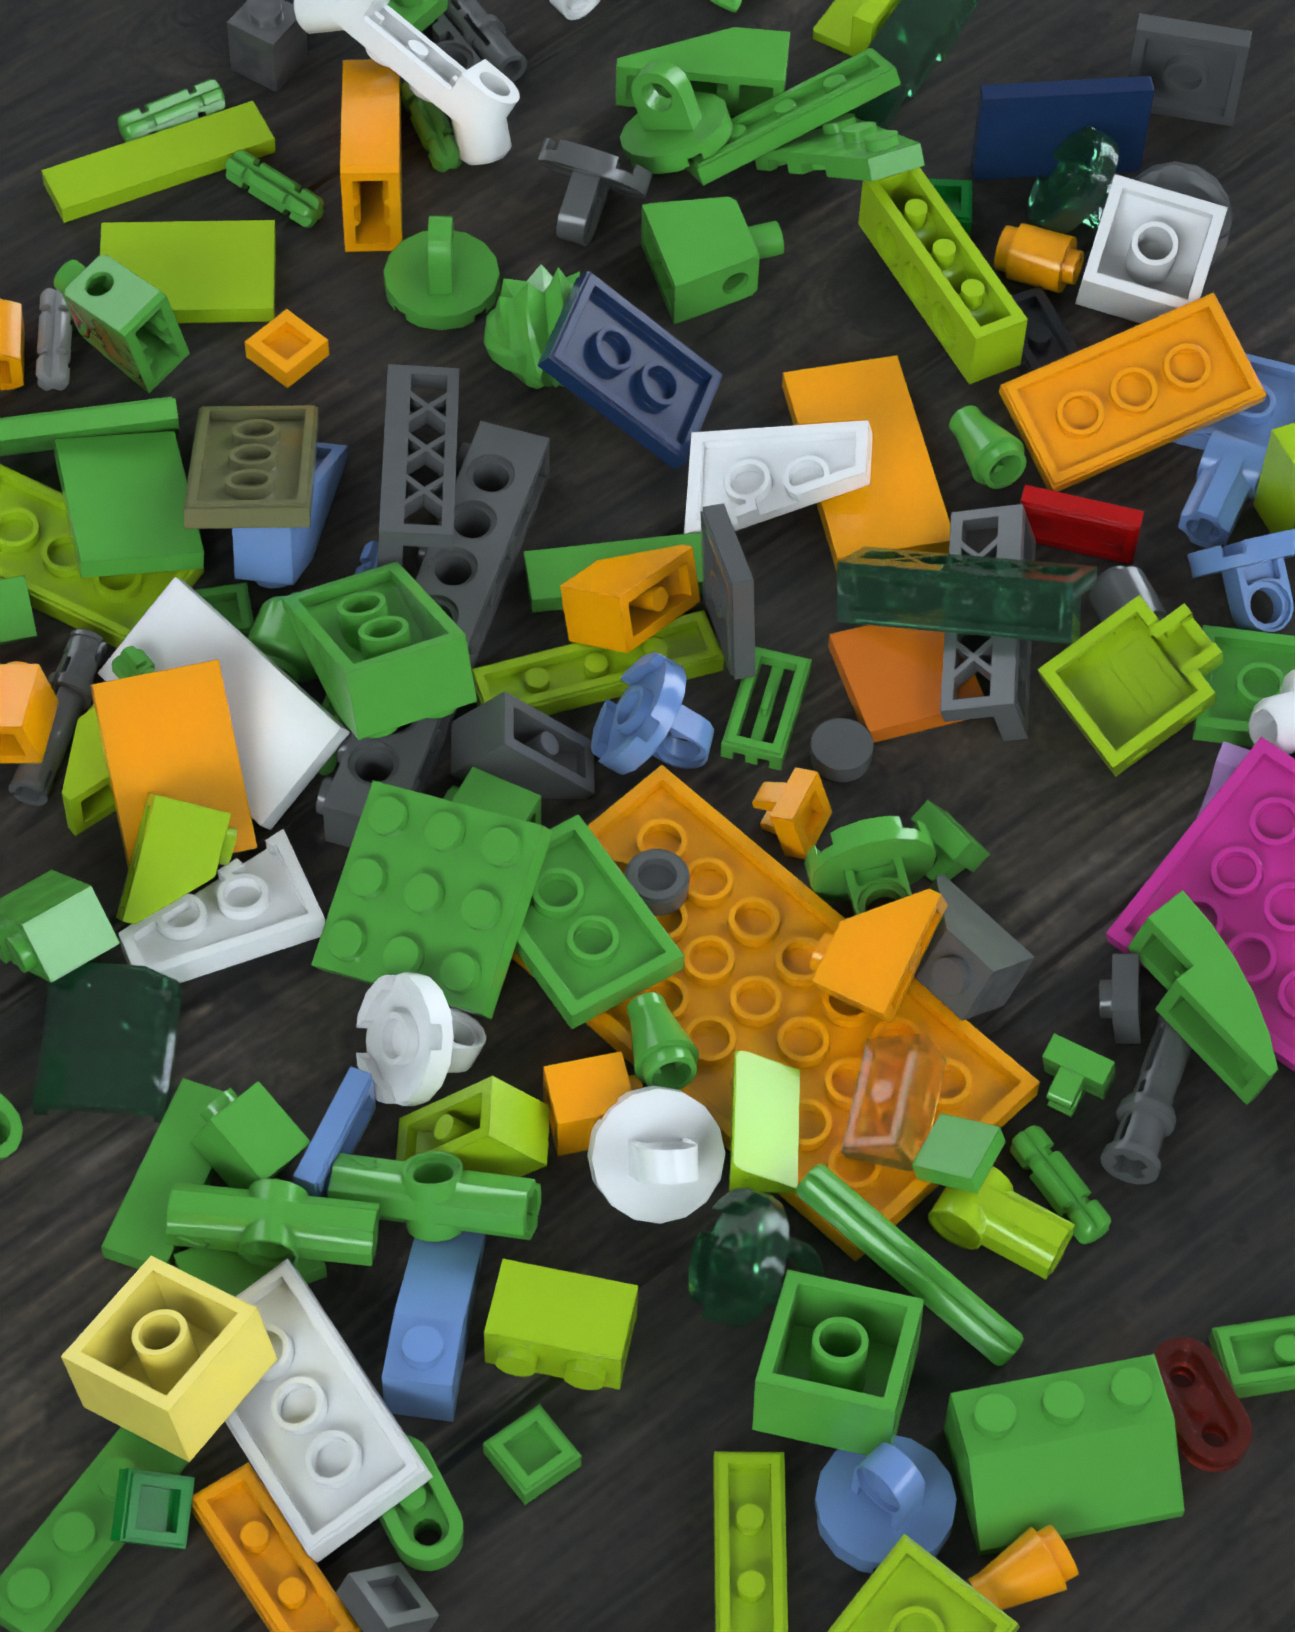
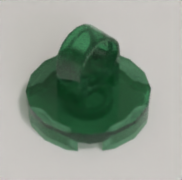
M1084 126L1067 137L1052 153L1051 156L1058 160L1059 163L1053 169L1049 178L1046 179L1039 174L1033 184L1028 200L1027 217L1040 228L1066 234L1074 230L1080 223H1084L1093 230L1098 231L1104 211L1099 204L1107 202L1119 161V145L1107 133L1097 131L1092 126Z
M736 1188L720 1198L712 1208L723 1213L717 1220L712 1233L700 1230L697 1235L689 1265V1294L692 1301L703 1304L705 1311L700 1313V1315L705 1320L726 1327H743L756 1319L767 1304L777 1307L783 1287L781 1278L787 1258L794 1262L801 1273L824 1277V1270L819 1255L810 1245L789 1237V1222L783 1205L769 1194L751 1188Z

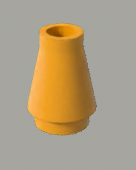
M1049 1524L1038 1531L1033 1527H1029L985 1568L968 1578L967 1583L999 1609L1005 1610L1067 1590L1065 1582L1079 1575V1572L1064 1541L1056 1529Z

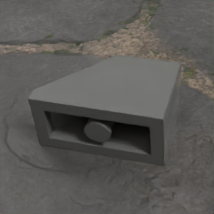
M504 691L452 721L451 775L464 781L471 768L475 767L539 794L541 799H587L595 794L594 755L591 752L592 740Z
M945 875L936 876L928 889L942 894L948 906L920 962L915 977L963 1021L1004 1006L1035 957Z

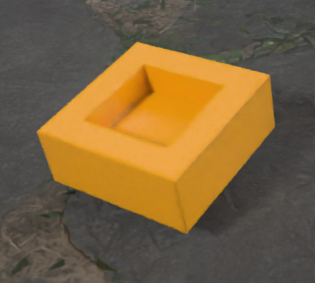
M286 309L245 341V351L248 359L286 388H289L329 356L328 339Z

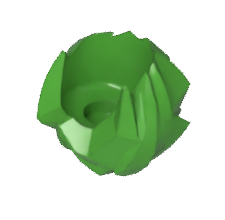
M540 264L527 281L504 278L496 308L487 315L483 337L487 353L494 362L505 370L511 371L531 388L539 389L545 386H554L556 388L563 386L538 367L537 364L576 278L580 276V271L565 277L562 271L557 268L552 277Z

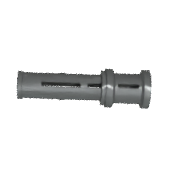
M1160 1014L1142 1063L1136 1086L1132 1093L1122 1098L1116 1110L1119 1125L1114 1140L1106 1144L1100 1157L1101 1165L1108 1173L1117 1179L1132 1184H1149L1154 1182L1159 1176L1161 1161L1158 1155L1164 1138L1171 1135L1176 1125V1115L1172 1105L1192 1049Z

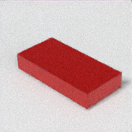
M1025 485L1020 504L1024 506L1036 543L1133 564L1144 511Z

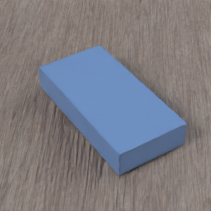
M350 1066L293 1175L294 1184L306 1190L308 1196L328 1198V1187L333 1163L339 1153L353 1155L376 1110L372 1074Z

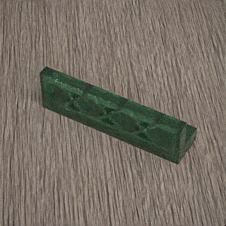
M862 547L837 562V622L1073 644L1080 639L1081 595L1097 585V566Z

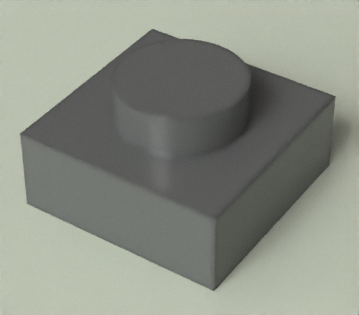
M1112 954V979H1100V1019H1112L1115 1044H1141L1142 980L1139 954Z
M401 1562L348 1573L336 1592L363 1632H429L440 1616Z

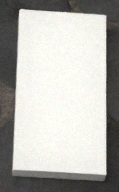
M177 577L170 582L98 672L105 681L119 679L112 671L111 664L121 654L122 650L129 646L143 650L155 664V671L219 659L250 814L260 826L269 830L274 827L350 733L348 729L196 591Z
M286 1259L236 1296V1298L258 1308L277 1360L225 1422L305 1551L318 1563L433 1478V1476L297 1268Z

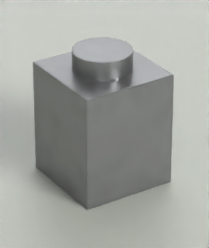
M247 0L227 21L231 70L275 92H278L309 58L307 32L296 20L294 5L285 0Z

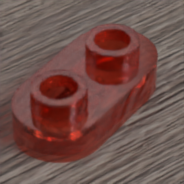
M1178 1337L1163 1342L1155 1349L1153 1354H1155L1174 1415L1177 1443L1182 1453L1194 1466L1205 1471L1223 1472L1236 1467L1245 1457L1251 1442L1252 1424L1215 1355L1206 1345L1195 1339ZM1174 1374L1184 1375L1190 1379L1192 1385L1186 1388L1178 1387L1171 1382L1169 1377ZM1205 1433H1215L1224 1440L1225 1445L1220 1447L1210 1446L1203 1440L1202 1435Z

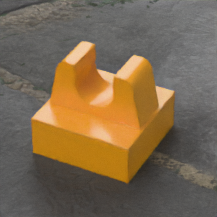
M795 767L787 783L763 782L752 801L754 808L767 810L760 822L761 828L777 835L784 855L806 860L807 852L817 843L832 814V809L819 773Z

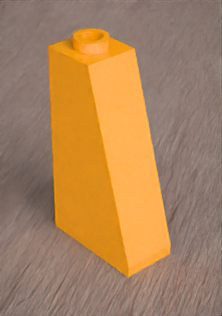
M373 59L343 60L340 179L345 252L393 251L402 241L400 76L390 67L380 65Z

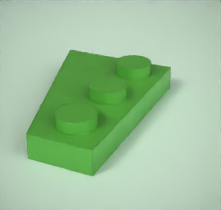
M844 113L823 124L822 128L809 131L755 159L757 170L772 171L779 166L787 164L789 173L803 175L813 170H826L827 177L862 181H875L925 166L921 143L899 135L896 130H886L878 127L876 122H865L855 118V114Z

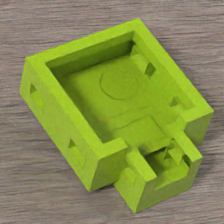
M1138 595L1040 667L1038 671L1041 680L1114 776L1117 777L1217 703L1216 692L1204 677L1224 663L1222 650L1215 642H1211L1194 620L1192 612L1185 603L1159 621L1144 599Z

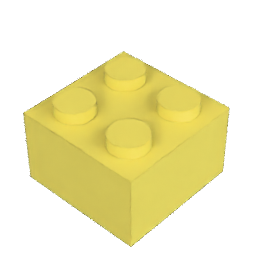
M153 1256L146 1260L61 1356L83 1407L187 1462H190L277 1360L257 1307Z

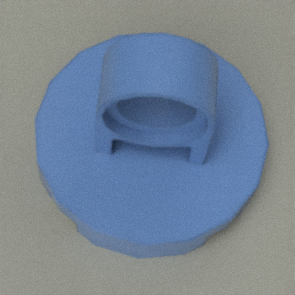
M1295 529L1245 539L1241 542L1225 545L1223 548L1220 545L1187 554L1192 578L1222 573L1230 613L1239 629L1273 633L1283 629L1291 620L1293 597L1284 559L1295 556ZM1256 590L1265 592L1273 603V614L1266 624L1258 621L1253 616L1250 608V601Z
M652 652L642 656L626 670L620 680L627 683L629 687L621 696L618 704L606 699L593 729L591 752L600 758L598 762L614 772L624 775L635 771L651 755L668 765L682 769H695L703 766L708 761L714 737V728L703 716L682 705L687 679L683 666L657 652Z
M896 1436L894 1446L881 1442L868 1455L840 1449L835 1451L820 1472L814 1504L817 1512L819 1534L833 1554L856 1570L873 1574V1569L878 1568L904 1533L932 1556L936 1557L950 1537L957 1498L951 1475L935 1453L911 1438Z

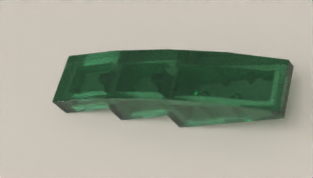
M901 0L867 48H873L896 67L901 85L846 113L855 114V118L865 122H876L878 127L887 130L907 96L912 99L915 97L935 61H944L979 0Z

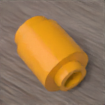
M1021 223L1019 227L1006 225L997 244L994 268L995 270L1006 272V278L1035 287L1041 286L1042 289L1061 293L1067 283L1076 284L1083 266L1084 252L1077 250V238L1074 236L1026 223Z

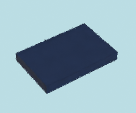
M1138 76L981 85L970 165L973 180L1140 171L1154 96L1152 77Z
M589 270L576 278L537 364L538 367L674 470L687 462L690 455L691 433L700 432L723 377V374Z

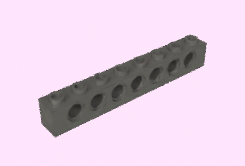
M480 421L472 443H462L456 459L457 479L455 483L453 548L420 547L417 556V569H419V572L415 579L466 634L472 669L475 666L550 476V438ZM436 517L438 526H441V520ZM458 708L446 717L436 719L425 718L397 728L402 731L393 732L388 736L380 738L367 737L358 740L351 730L346 727L350 733L340 744L337 751V762L340 765L334 778L325 777L316 802V813L323 815L325 841L351 847L372 785L371 782H367L368 780L381 779L383 780L381 783L424 794Z

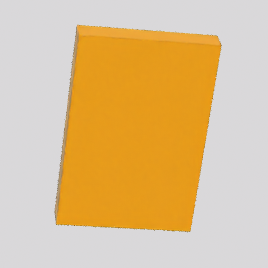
M219 659L90 685L128 869L148 793L231 813L228 826L237 828L233 853L257 848Z

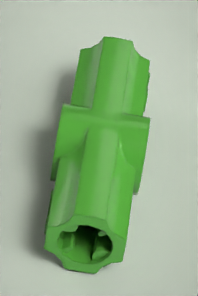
M444 1151L418 1153L410 1157L406 1162L339 1153L332 1165L328 1198L380 1203V1220L406 1223V1228L410 1235L426 1242L451 1240L463 1231L531 1240L538 1223L541 1206V1185L536 1183L535 1179L464 1170L463 1164L458 1157Z
M279 1179L255 1181L249 1186L248 1190L175 1182L173 1189L170 1191L167 1207L166 1242L167 1245L238 1252L239 1256L246 1262L268 1269H274L286 1259L293 1265L298 1262V1259L372 1266L378 1243L380 1203L308 1196L307 1191L299 1185Z

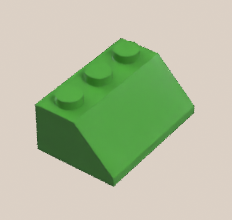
M1155 1354L950 1393L943 1429L979 1556L1003 1552L1029 1527H1033L1038 1531L1051 1524L1062 1540L1183 1516L1185 1509L1175 1419Z

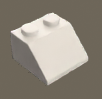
M1115 174L1075 304L1142 324L1200 299L1228 207Z

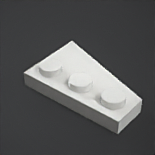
M869 420L692 432L684 534L701 532L700 512L703 511L704 506L724 503L733 528L737 531L870 485L873 433Z
M284 829L266 839L267 849L245 863L236 858L228 866H223L217 870L219 879L194 895L186 894L136 925L131 924L118 933L123 954L141 996L321 937L325 925L324 915Z

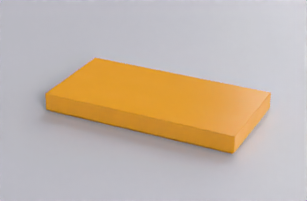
M1214 292L1002 384L999 389V393L1047 489L1056 492L1262 403L1267 396Z
M898 356L783 372L782 388L793 425L869 420L873 433L870 485L816 503L836 571L949 553L951 524Z

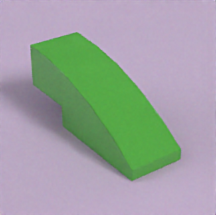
M1182 890L1146 919L1127 948L1132 954H1139L1140 962L1168 990L1155 1010L1233 1092L1248 1105L1258 1096L1278 1070L1270 1034L1256 997L1234 955L1212 923Z

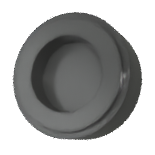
M847 718L828 720L819 725L812 735L810 745L811 764L815 771L828 780L835 782L856 780L863 776L871 766L874 747L873 738L867 728L857 721Z
M650 849L640 852L629 861L624 876L654 916L673 913L685 903L689 892V870L685 862L678 855L663 849Z

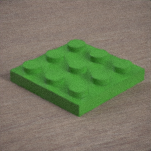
M373 780L311 965L320 970L371 985L384 975H398L403 972H415L426 975L441 988L449 1007L492 1019L553 831L537 823Z

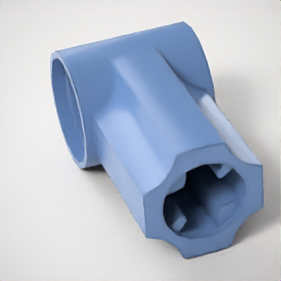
M1218 430L1212 432L1196 474L1197 482L1182 510L1178 528L1189 537L1191 543L1205 548H1211L1219 544L1227 545L1247 499L1253 500L1255 498L1267 450L1266 447Z

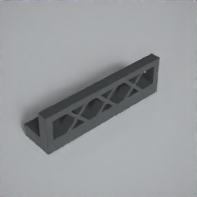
M388 364L377 567L396 561L402 566L403 546L453 548L460 368ZM411 387L447 389L444 395L428 404L411 391ZM425 424H429L442 434V436L427 445L411 434ZM424 465L441 476L426 487L409 476V474ZM424 507L441 520V526L404 524V519Z
M1023 504L951 512L940 712L945 722L994 717L1003 741L1028 739L1036 539ZM998 528L997 538L980 553L966 545L967 531ZM983 572L995 581V586L976 603L964 594V588ZM982 622L993 631V636L973 653L961 644V638L976 624ZM976 672H979L991 681L990 696L958 699L959 688Z

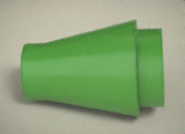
M976 406L963 407L953 415L949 428L960 445L975 481L992 489H1001L1011 485L1022 475L1027 461L1024 455V445L1018 438L986 417Z
M648 992L638 995L627 1006V1014L631 1024L635 1075L641 1082L646 1083L647 1087L653 1085L680 1090L691 1083L697 1074L698 1049L670 1012L661 994Z

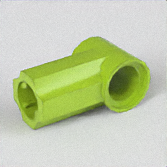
M994 1166L990 1169L977 1194L946 1186L928 1214V1219L933 1229L950 1243L971 1250L978 1249L983 1245L1044 1279H1047L1057 1267L1075 1229V1224L1015 1193L1009 1179Z

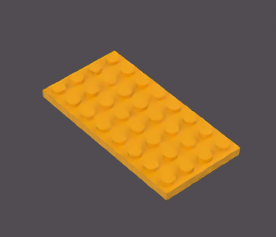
M660 765L588 825V828L624 875L629 861L640 852L650 849H663L678 855L685 862L689 870V892L685 903L678 910L667 915L655 916L683 953V970L585 1023L616 1051H622L623 1057L634 1066L631 1024L627 1014V1006L632 999L643 993L655 992L661 994L665 999L668 1009L699 1052V1059L696 1064L697 1074L692 1082L680 1089V1091L707 1108L720 1127L723 1144L728 1150L731 1148L734 1051H747L799 1069L798 1184L814 1166L823 1164L890 1222L896 1225L939 1186V1184L917 1179L912 1163L940 1113L1002 1128L1037 1095L1040 1081L967 1020L962 1021L921 984L916 977H913L892 1023L886 1022L820 991L812 982L816 971L810 969L812 955L821 937L825 933L834 935L840 921L845 918L663 765ZM514 950L512 959L532 975ZM778 1193L855 1262L865 1254L798 1197L797 1194Z

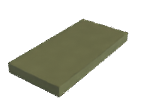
M315 405L202 406L199 408L183 508L184 528L310 527L319 431L318 407H315Z

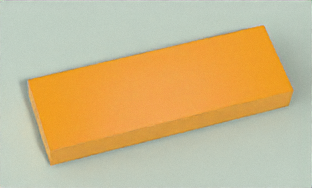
M249 1462L192 1496L191 1512L270 1632H361L316 1562L305 1551Z

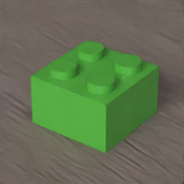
M787 1270L755 1380L752 1430L862 1455H868L881 1442L894 1446L919 1349L924 1299Z

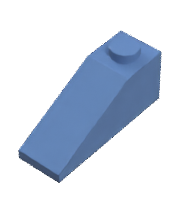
M317 443L310 527L232 528L235 579L256 581L258 585L266 588H281L295 584L313 560L348 458V445Z
M463 1231L451 1240L441 1242H426L414 1238L393 1315L382 1373L383 1399L392 1414L454 1421L486 1234Z

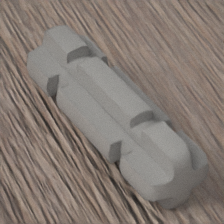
M52 288L45 289L40 295L39 310H41V314L39 316L37 342L39 357L36 360V376L38 378L37 384L41 389L45 391L51 389L61 391L68 386L70 379L68 364L71 358L72 325H70L72 316L62 296L63 294Z

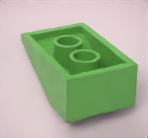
M398 561L282 597L283 607L332 706L358 740L367 737H385L395 732L400 726L425 718L436 719L446 717L452 714L456 708L477 701L466 634Z

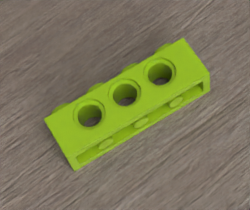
M918 167L875 181H863L859 226L969 385L1021 365L1027 317L922 169Z

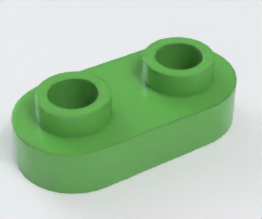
M406 1435L433 1478L381 1515L379 1520L396 1554L406 1565L421 1571H434L449 1565L460 1553L464 1540L463 1519L427 1447L418 1439ZM424 1530L436 1531L441 1536L439 1541L432 1545H422L415 1539Z

